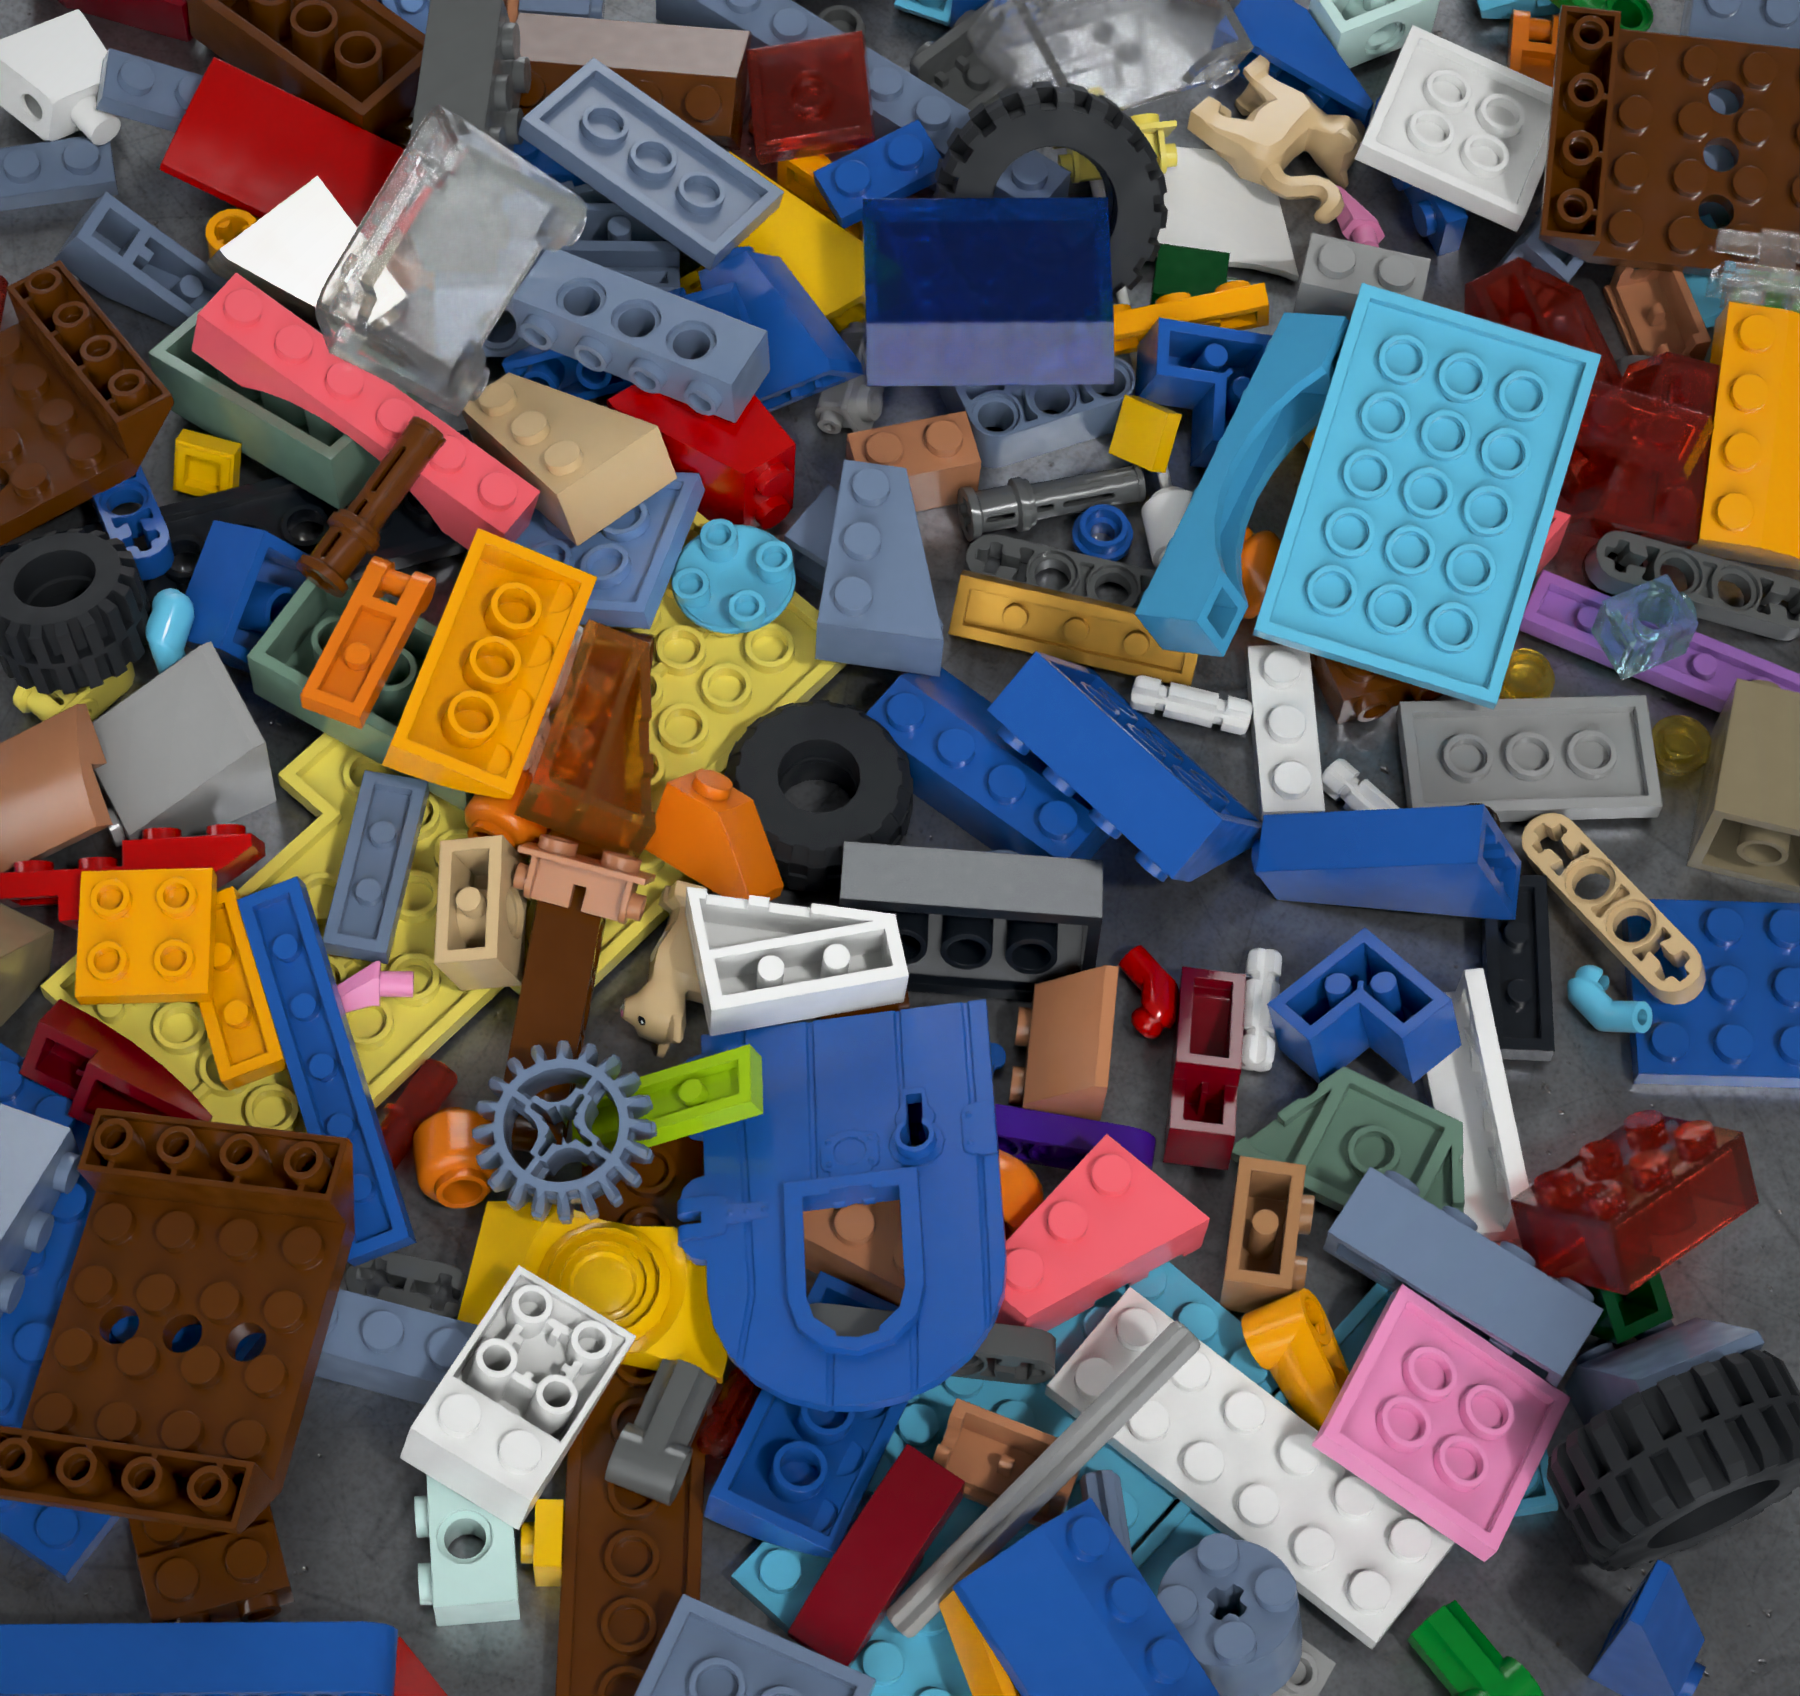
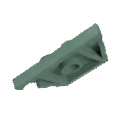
M1345 1066L1319 1083L1317 1090L1306 1098H1298L1278 1112L1277 1119L1249 1139L1243 1137L1233 1146L1231 1160L1239 1163L1240 1156L1306 1165L1303 1194L1313 1195L1316 1201L1339 1212L1342 1211L1371 1166L1382 1174L1390 1170L1403 1175L1419 1188L1420 1194L1418 1196L1437 1208L1442 1209L1443 1206H1450L1464 1213L1463 1122Z

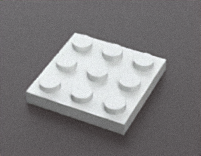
M1412 25L1354 159L1517 232L1526 216L1546 164L1552 87Z

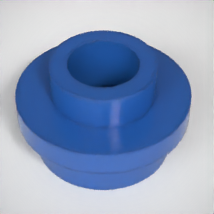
M1098 504L1088 508L1076 518L1072 528V543L1077 553L1117 562L1131 548L1133 529L1131 523L1120 509L1108 504ZM1098 533H1103L1108 535L1112 540L1100 541L1093 538L1092 536Z

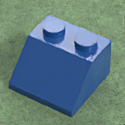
M213 520L185 593L193 603L195 615L185 646L194 650L198 646L211 641L223 664L250 673L247 655L306 580V577L297 569L296 562L302 555L308 554L265 530Z

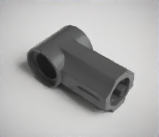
M663 1359L645 1395L634 1424L628 1422L616 1442L607 1466L605 1480L670 1506L675 1500L686 1476L693 1454L691 1444L715 1393L717 1380L706 1374L700 1367L686 1361Z

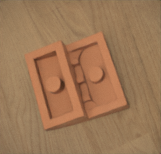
M76 704L0 743V873L14 872L15 862L44 859L113 825L93 771L107 762L86 704Z

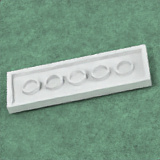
M1129 1287L1047 1384L1045 1395L1077 1419L1171 1323L1176 1321L1133 1288ZM1199 1340L1201 1344L1199 1350L1107 1443L1220 1532L1230 1535L1234 1539L1258 1544L1274 1553L1293 1575L1298 1593L1373 1650L1455 1542L1312 1446L1319 1431Z

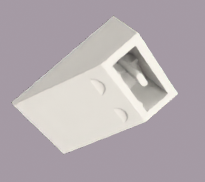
M518 1265L410 1427L400 1459L519 1530L552 1479L636 1336Z

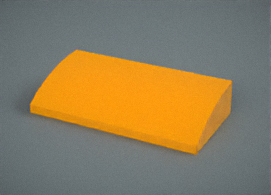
M478 528L382 765L448 788L511 800L597 577Z

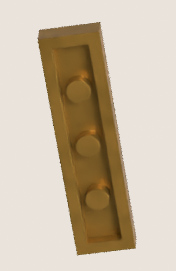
M962 570L948 631L950 635L1030 653L1038 651L1070 662L1133 676L1145 675L1161 679V682L1170 684L1174 682L1186 686H1191L1198 654L1162 650L1135 615L1137 608L967 570Z

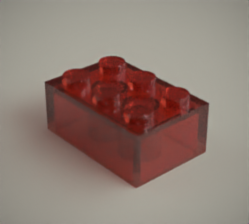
M1644 1110L1628 1116L1624 1120V1125L1601 1140L1584 1145L1579 1150L1577 1156L1559 1168L1537 1176L1533 1185L1510 1199L1522 1249L1536 1261L1535 1268L1548 1276L1556 1278L1565 1277L1583 1285L1627 1295L1759 1204V1199L1743 1132L1713 1126L1711 1122L1705 1120L1688 1121L1663 1116L1660 1111Z

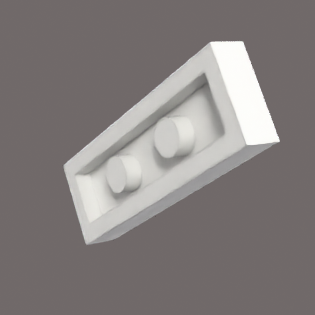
M1285 645L1247 646L1245 668L1248 701L1252 703L1253 707L1250 724L1259 820L1263 822V815L1325 812L1310 653Z

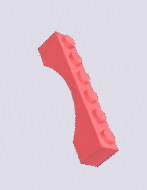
M235 273L198 313L191 351L241 387L263 391L287 400L320 417L349 436L380 462L400 438L413 416L420 417L436 427L444 435L443 438L446 439V442L429 461L409 491L424 506L442 532L467 550H469L478 528L515 542L529 526L541 491L238 273Z

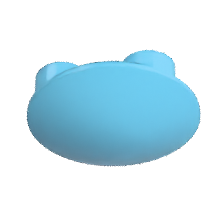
M713 519L705 523L701 528L700 534L693 538L680 552L671 576L672 592L675 601L687 618L707 630L724 634H739L759 629L775 620L791 601L796 585V571L792 550L786 543L762 529L748 525H734L726 519Z

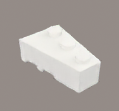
M686 887L685 916L710 1036L904 1002L909 974L895 914L812 903L811 908L772 903L770 902V897L749 895V899L707 894V889Z

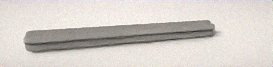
M1178 1321L1171 1323L887 1609L886 1616L891 1624L907 1638L917 1635L940 1611L938 1604L953 1591L952 1587L990 1561L1199 1350L1201 1344L1198 1338L1183 1323Z

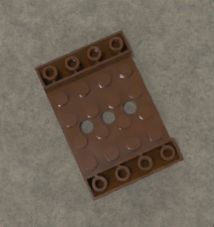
M1561 5L1539 239L1588 263L1667 272L1680 271L1685 274L1800 286V49L1620 29L1621 11ZM1720 88L1731 91L1739 102L1738 111L1730 115L1716 112L1709 103V92ZM1711 145L1725 147L1734 158V167L1725 172L1711 169L1704 160V149ZM1706 202L1719 203L1726 209L1729 215V224L1721 229L1707 227L1699 217V206Z
M60 260L6 287L19 323L0 332V485H6L0 491V546L93 498L94 495L133 477L174 405L172 394Z
M96 1108L77 1170L93 1187L96 1193L22 1427L0 1426V1499L241 1534L282 1492L355 1235L353 1144L349 1138ZM127 1316L139 1318L138 1329L132 1338L120 1344H111L109 1342L110 1331L113 1325L120 1319ZM193 1324L202 1326V1335L195 1347L182 1353L172 1351V1341L182 1328ZM253 1333L266 1335L265 1347L257 1357L249 1361H237L235 1359L236 1348L239 1342L246 1336Z

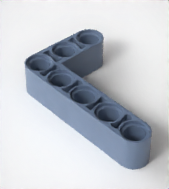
M906 199L890 205L883 211L880 220L878 253L893 262L902 272L899 306L948 413L966 411L982 467L991 469L1005 467L1115 431L1124 395L1134 394L1136 382L1134 370L1126 361L1110 355L1099 356L1011 383L961 275H957L948 260L937 230V223L930 210L918 201ZM906 237V238H911V239H910V240H905V239H900V238ZM921 284L934 285V287L921 286ZM951 331L956 332L957 334L949 335L944 334L942 332ZM964 379H975L980 382L969 383L964 381ZM1105 392V393H1110V394H1112V395H1114V396H1113V397H1105V396L1099 395L1098 393ZM1049 409L1056 411L1059 414H1047L1041 410ZM996 427L1002 429L1003 431L993 432L988 431L985 428Z

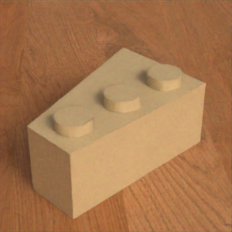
M508 372L459 405L474 443L541 491L535 508L577 546L677 479L657 425Z

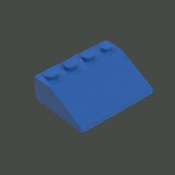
M1035 651L987 709L988 712L1002 723L996 732L1006 743L1025 756L1030 750L1048 765L1042 772L1043 776L1065 795L1072 797L1077 792L1094 807L1088 814L1089 818L1114 839H1118L1122 834L1140 849L1134 856L1135 860L1147 872L1162 882L1168 876L1174 880L1191 882L1252 848L1254 841L1261 837L1262 822L1142 713L1132 709L1130 703L1093 669Z

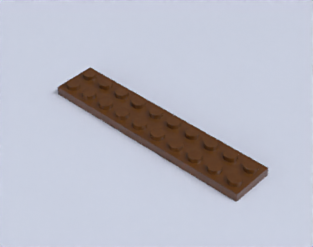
M686 1136L648 1147L654 1154L652 1163H630V1166L640 1174L642 1178L641 1185L638 1188L630 1187L622 1180L615 1185L624 1200L623 1204L619 1207H614L610 1204L605 1194L594 1200L599 1208L598 1218L631 1226H665L676 1228L685 1224L701 1223V1220L679 1221L677 1219V1201L681 1197L683 1188L691 1180L704 1176L703 1141L692 1140ZM582 1164V1177L592 1173L598 1167L594 1169L589 1165L584 1166ZM580 1204V1211L585 1213L582 1204ZM620 1364L568 1450L555 1696H634L682 1594L700 1601L707 1411L691 1444L693 1454L686 1476L675 1500L670 1506L605 1480L607 1466L616 1442L628 1422L634 1424L645 1395L657 1373L655 1370Z

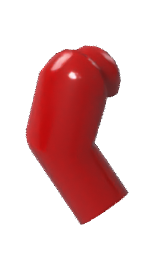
M1138 945L1122 958L1119 967L1142 991L1140 999L1142 1005L1132 1012L1131 1023L1143 1036L1154 1039L1162 1033L1165 1027L1171 1028L1176 1022L1179 989L1176 981L1142 945Z

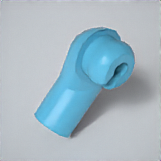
M172 588L164 589L154 597L152 612L148 618L145 630L159 674L186 656L184 648L195 618L194 607L190 598L179 590Z
M1584 965L1577 969L1575 978L1568 980V1000L1596 1030L1602 1032L1645 1033L1651 1027L1653 1014L1647 1002L1613 1000L1605 993L1609 987V977L1602 975L1603 969L1594 965Z

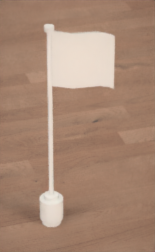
M1176 147L1177 166L1168 167L1166 174H1164L1167 193L1164 194V205L1168 209L1166 228L1159 230L1158 242L1230 253L1228 267L1254 269L1280 275L1298 282L1299 275L1279 197L1271 193L1263 185L1240 178L1233 167L1220 157L1215 150ZM1094 180L1089 182L1100 223L1105 210L1106 194L1103 180ZM1124 286L1116 293L1117 303L1130 305L1127 289ZM1132 352L1129 354L1136 377L1137 352ZM1168 465L1165 473L1157 472L1161 489L1155 492L1141 509L1152 563L1156 568H1158L1166 552L1168 542L1174 536L1193 494L1192 491L1185 490L1182 487L1172 486Z

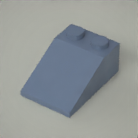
M1698 1317L1674 1326L1670 1319L1636 1335V1342L1616 1350L1612 1343H1605L1583 1353L1576 1359L1578 1365L1564 1388L1568 1396L1571 1397L1570 1400L1585 1426L1591 1422L1590 1419L1604 1410H1610L1622 1403L1623 1399L1638 1391L1642 1392L1656 1385L1658 1381L1674 1374L1676 1376L1690 1370L1691 1367L1701 1363L1717 1361L1725 1355L1736 1352L1741 1355L1748 1350H1760L1765 1342L1759 1331Z

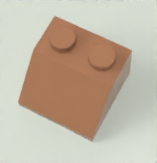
M1103 965L1035 984L1031 1008H1018L1014 1045L1026 1047L1025 1067H1012L1008 1105L1097 1121L1101 1120L1109 1081L1119 966Z

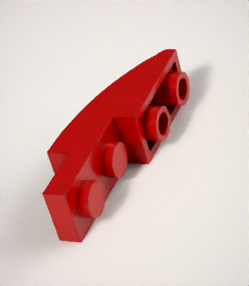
M239 824L210 825L206 827V836L181 837V829L148 828L142 830V839L122 840V866H118V859L113 857L81 858L78 860V869L54 870V863L51 861L27 860L15 862L14 872L0 873V903L10 908L58 905L59 922L74 930H78L81 871L213 868L217 875L218 889L240 876L265 856V843L252 833H246V827Z

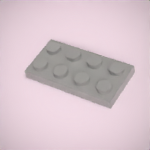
M1646 695L1498 699L1494 709L1464 700L1399 702L1396 718L1407 808L1461 806L1469 803H1482L1497 813L1500 822L1531 821L1537 816L1546 813L1562 814L1570 820L1656 818L1663 807Z

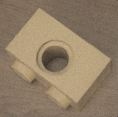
M503 835L440 841L434 964L461 991L522 985L527 898L523 896L524 890L513 888V880L518 864L520 862L528 863Z

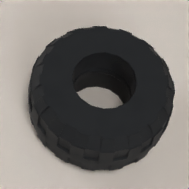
M811 700L809 702L786 704L777 707L776 710L762 718L759 717L748 726L747 731L739 741H736L729 754L724 775L732 781L735 789L754 800L782 881L788 889L805 893L806 891L824 893L840 891L844 841L900 845L907 834L913 809V778L910 775L908 757L895 742L890 732L878 721L867 716L864 710L849 704L833 703L830 700ZM824 780L837 784L850 795L851 800L845 806L834 811L813 813L796 807L786 799L784 794L792 786L801 782Z

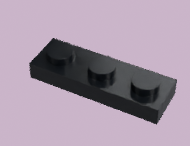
M1520 875L1515 920L1480 918L1482 968L1484 969L1502 1059L1550 1061L1555 1052L1547 876Z

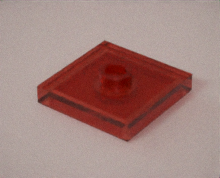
M862 30L746 50L755 153L760 165L858 149L876 140L866 40Z

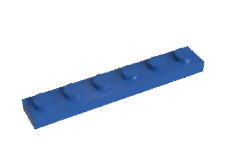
M296 876L237 899L307 1133L349 1138L353 1144L355 1235L347 1262L355 1267L417 1243L305 883Z

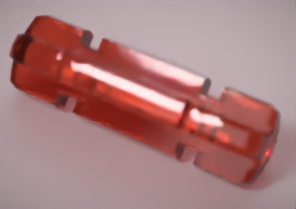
M738 1367L731 1371L711 1408L713 1412L705 1419L696 1442L702 1454H711L717 1460L728 1458L761 1391V1388L756 1386Z

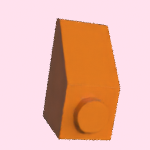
M701 768L667 782L643 849L720 896L749 899V895L770 897V901L780 897L784 883L754 800L735 789L728 777L712 770Z

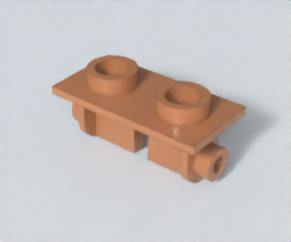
M540 834L538 843L530 841L518 846L517 852L532 856L530 865L521 862L518 864L513 880V888L524 890L523 896L525 898L569 908L575 886L578 885L586 887L581 912L618 921L621 924H626L628 919L641 920L647 896L636 893L638 884L647 885L653 882L656 877L655 874L639 870L642 860L612 851H603L601 860L576 854L579 843L548 834Z

